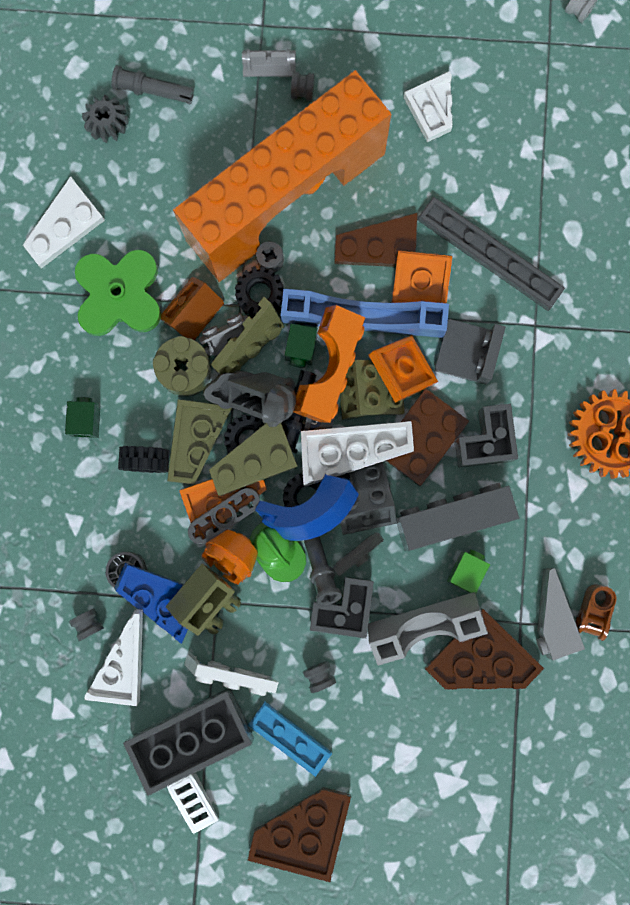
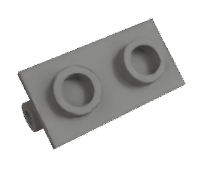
M243 50V77H292L293 71H296V50Z
M241 313L234 315L226 320L228 324L220 328L212 326L202 332L203 336L199 340L201 344L207 342L208 345L203 348L208 357L211 355L217 356L228 343V338L239 337L243 332L244 326L242 324L247 319V314L244 316Z

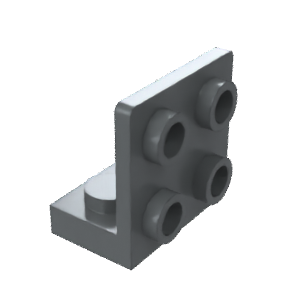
M449 319L435 371L487 385L493 378L506 326L495 324L490 330Z
M382 462L337 476L338 478L349 480L359 494L348 515L340 522L343 535L396 524L395 505Z

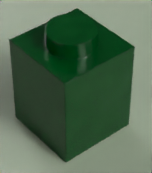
M296 324L290 325L284 355L285 361H290L289 365L299 368L312 365L318 328Z
M76 397V401H67L65 434L70 437L99 438L101 406L92 402L93 399L89 397Z

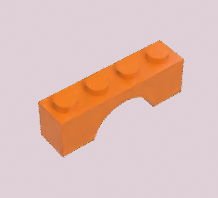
M338 305L325 308L317 334L324 340L328 348V368L318 381L309 385L299 386L294 413L321 423H330L331 419L336 416L339 395L344 391L347 384L346 374L348 368L353 364L356 357L354 350L357 341L362 338L364 333L363 323L365 317Z

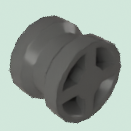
M293 71L291 99L304 97L306 100L312 101L314 73L301 75L299 72Z
M271 241L264 242L258 247L256 257L260 269L263 266L268 271L272 269L274 273L279 271L284 263L281 247Z
M91 609L69 621L71 627H74L77 631L76 637L78 641L104 629L102 623L96 619L97 613L95 609Z
M328 661L316 664L303 671L304 677L309 679L311 693L319 692L337 683L335 677L329 672L330 665Z

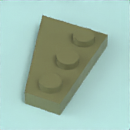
M265 297L258 303L261 309L252 319L248 316L242 324L244 329L239 337L230 339L211 363V366L218 374L234 373L237 370H241V367L249 359L256 357L260 353L261 348L270 340L278 337L284 328L272 304Z
M178 399L167 482L195 485L232 408L222 409L216 404Z
M266 423L210 468L209 472L218 496H222L298 466L282 424L280 423L276 427H269Z

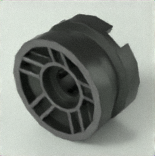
M121 552L115 554L108 561L105 575L113 588L117 583L125 562L148 571L145 560L139 554Z

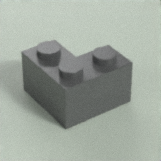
M511 404L482 407L478 411L481 435L459 437L455 440L458 468L507 463L517 460L518 451Z
M345 577L341 604L320 605L314 600L310 631L366 639L374 581Z

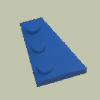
M125 562L114 587L115 591L137 609L143 610L145 615L182 644L188 629L178 623L167 610L166 605L184 584Z

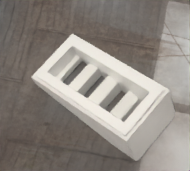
M196 773L167 786L193 834L219 820ZM190 783L192 787L181 793L179 788ZM193 793L197 794L198 797L185 802V797ZM199 802L202 803L203 806L193 812H190V807L196 805ZM204 812L208 813V817L197 823L195 822L194 818Z

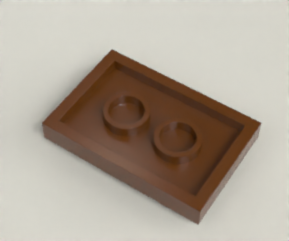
M427 389L423 391L401 421H411L414 451L386 460L387 463L419 487L469 423L468 419Z

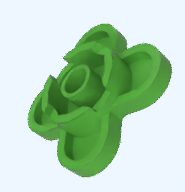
M134 250L127 253L117 265H113L99 254H88L78 261L75 267L76 280L90 293V296L80 306L78 311V322L87 333L93 336L106 335L118 322L126 323L137 332H148L158 325L161 319V309L156 300L146 292L158 274V266L154 258L146 251ZM121 289V293L115 296L114 293Z

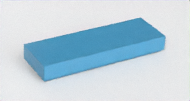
M266 701L248 724L250 728L315 777L332 755V751Z

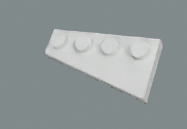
M411 421L301 431L304 486L321 482L325 474L337 477L413 452L414 444Z

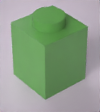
M470 549L469 553L461 552L447 582L469 593L475 592L476 594L490 564L484 561V555Z

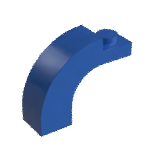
M325 474L316 493L305 503L295 507H282L260 500L255 510L262 517V522L266 526L276 529L283 539L303 541L321 536L336 527L348 515L359 494L349 480Z

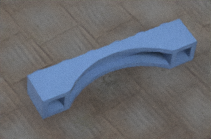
M283 289L282 323L320 326L325 308L338 305L365 317L363 323L364 331L443 338L447 331L449 304L425 301L406 303L364 302L336 298L312 291Z

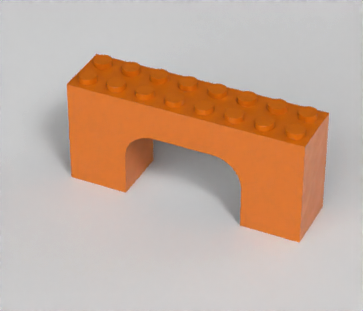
M353 71L173 209L186 242L218 282H221L256 254L260 246L259 235L271 219L329 174L334 173L343 186H345L384 156L392 113L357 71Z

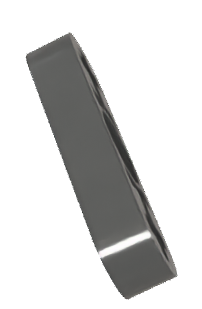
M244 487L193 520L188 528V536L191 541L196 544H205L254 512L260 501L258 492L251 487ZM246 493L247 496L253 495L255 497L252 500L253 506L243 505L239 508L242 514L238 516L235 507L229 502L234 500L235 505H237L243 499L242 494ZM220 508H227L232 512V519L228 523H221L217 520L216 512ZM210 515L213 524L219 529L214 531V527L211 526L205 532L206 537L203 538L202 535L196 536L194 534L196 531L195 525L205 526L210 522L206 518Z

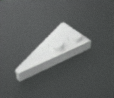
M136 609L128 620L90 689L85 694V700L131 706L139 704L143 610Z

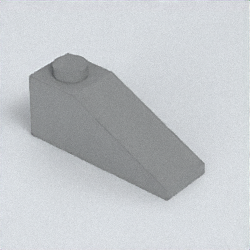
M555 568L543 569L537 627L539 639H536L540 653L546 655L551 660L559 659L585 648Z

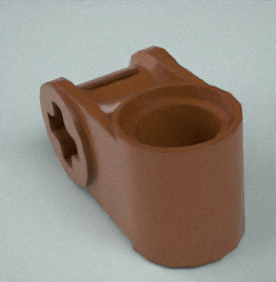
M594 584L586 589L575 621L579 634L585 632L597 636L598 640L604 641L606 639L617 600L616 594L611 588ZM603 590L606 596L605 601L597 605L595 595ZM588 623H593V624H596L597 626H592V625H589Z

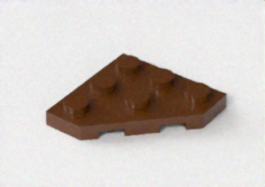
M482 608L481 612L488 634L461 642L453 637L424 668L445 690L525 689L544 669Z
M323 787L255 829L247 861L331 882L351 794Z

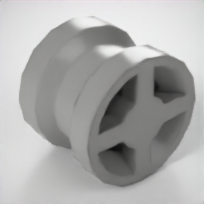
M570 0L565 12L567 14H574L577 16V21L583 23L598 0Z

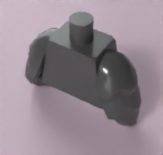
M237 370L234 373L219 374L203 390L205 399L218 404L222 409L234 408L262 419L269 427H276L282 421L289 418L296 407V395L294 392L296 385L294 380L290 377L282 378L268 372L253 374Z

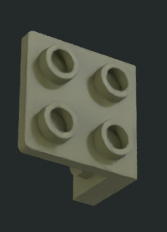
M354 360L346 374V387L340 393L342 420H351L366 415L404 414V399L396 403L394 402L372 360Z

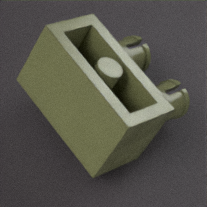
M202 563L166 605V608L180 625L199 636L204 629L208 630L211 634H217L219 631L212 626L215 625L222 629L223 620L215 615L222 607L230 613L237 611L230 604L233 603L239 608L241 599L234 595L235 591L220 575Z

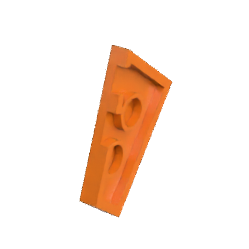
M209 479L179 491L191 523L238 490L218 496L213 480ZM264 480L246 486L255 489L259 495L267 490ZM244 493L241 495L243 499L240 503L235 505L234 500L229 503L238 512L240 507L249 504L255 497L253 495L247 496ZM220 508L216 512V518L221 523H224L232 516V512L227 508ZM210 515L206 517L210 521L203 527L199 524L195 525L196 531L194 534L196 536L202 535L204 538L208 528L211 526L214 529L217 528L213 524Z

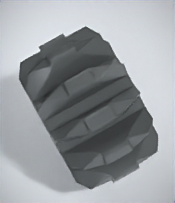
M104 94L102 100L99 101L94 96L93 105L85 103V108L88 112L82 113V118L85 122L84 128L87 132L91 133L92 138L95 140L101 137L102 141L107 143L109 137H112L117 141V133L125 134L124 125L129 123L125 106L120 105L116 97L110 100Z

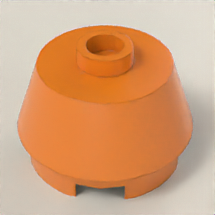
M225 530L206 543L205 551L201 556L210 568L214 565L219 571L224 573L223 578L232 583L239 584L246 578L251 577L258 552L245 535Z

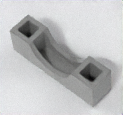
M475 592L368 623L369 645L378 666L405 658L413 645L427 637L448 635L461 642L488 634Z

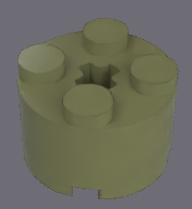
M184 336L170 339L161 345L153 359L154 372L158 381L174 395H196L203 391L210 382L212 372L210 358L204 348L193 339ZM182 363L188 367L185 372L179 368V365Z

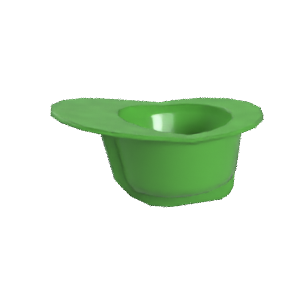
M264 523L257 525L252 531L249 540L258 552L256 558L258 563L273 580L291 582L297 579L303 573L306 565V555L298 541L283 539L276 529L270 528Z

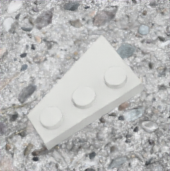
M70 176L23 246L42 269L105 220Z
M189 654L186 656L184 665L196 676V680L199 682L212 684L213 680L223 682L224 687L239 690L240 686L250 688L249 691L257 695L266 696V692L276 694L279 682L270 676L241 668L229 671L230 667L211 660V662H208V665H205L196 659L197 656Z

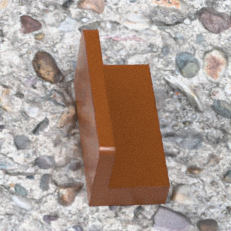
M192 276L161 314V320L175 329L181 336L195 340L223 306L224 301L205 282Z

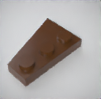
M417 213L336 235L335 264L396 267L398 250L416 252Z

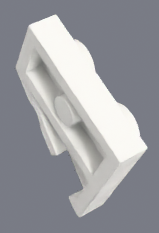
M450 71L404 92L403 97L427 142L451 132L452 74Z

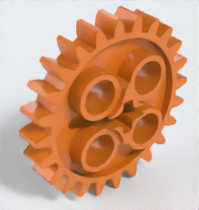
M616 389L611 390L609 396L603 390L599 392L598 398L593 394L588 397L589 403L583 401L579 404L583 411L576 410L573 412L578 420L569 422V425L575 427L574 431L567 433L568 436L575 437V441L570 443L569 447L578 448V451L573 456L578 457L582 455L584 459L580 463L581 466L591 464L590 473L600 469V477H605L608 472L611 479L617 478L619 473L622 478L628 477L630 470V430L625 425L626 419H630L628 391L622 392L618 397ZM600 411H604L608 415L609 421L607 424L599 420L598 415ZM617 411H620V412H621V416H620V418H619L618 421H617V417H618ZM614 429V434L618 435V438L613 439V435L609 431ZM593 437L601 440L602 448L600 451L592 446ZM620 444L625 445L628 449V456L626 458L619 454ZM610 448V457L608 458L606 456L607 450Z

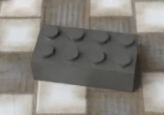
M496 483L479 489V495L474 496L472 490L453 496L454 502L448 504L446 498L426 504L427 510L420 511L418 506L400 512L401 517L396 519V524L404 551H411L520 519L510 486L501 488L500 483Z
M227 688L130 736L123 744L145 793L149 796L252 745L254 736L232 690Z

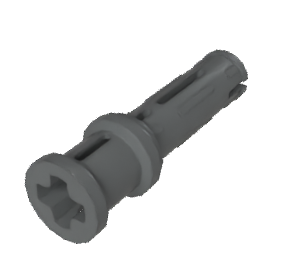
M120 65L114 67L111 81L113 90L121 88L133 91L138 96L147 93L190 105L194 96L192 94L194 93V87L192 86L189 87L148 77L141 70L133 72L122 69Z
M320 536L304 540L312 568L310 580L315 584L317 591L316 601L320 605L333 604L341 598L342 594L336 588L334 581L335 571L332 567L328 566Z

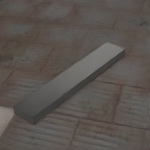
M434 196L418 217L417 221L547 311L552 308L565 289L557 281Z

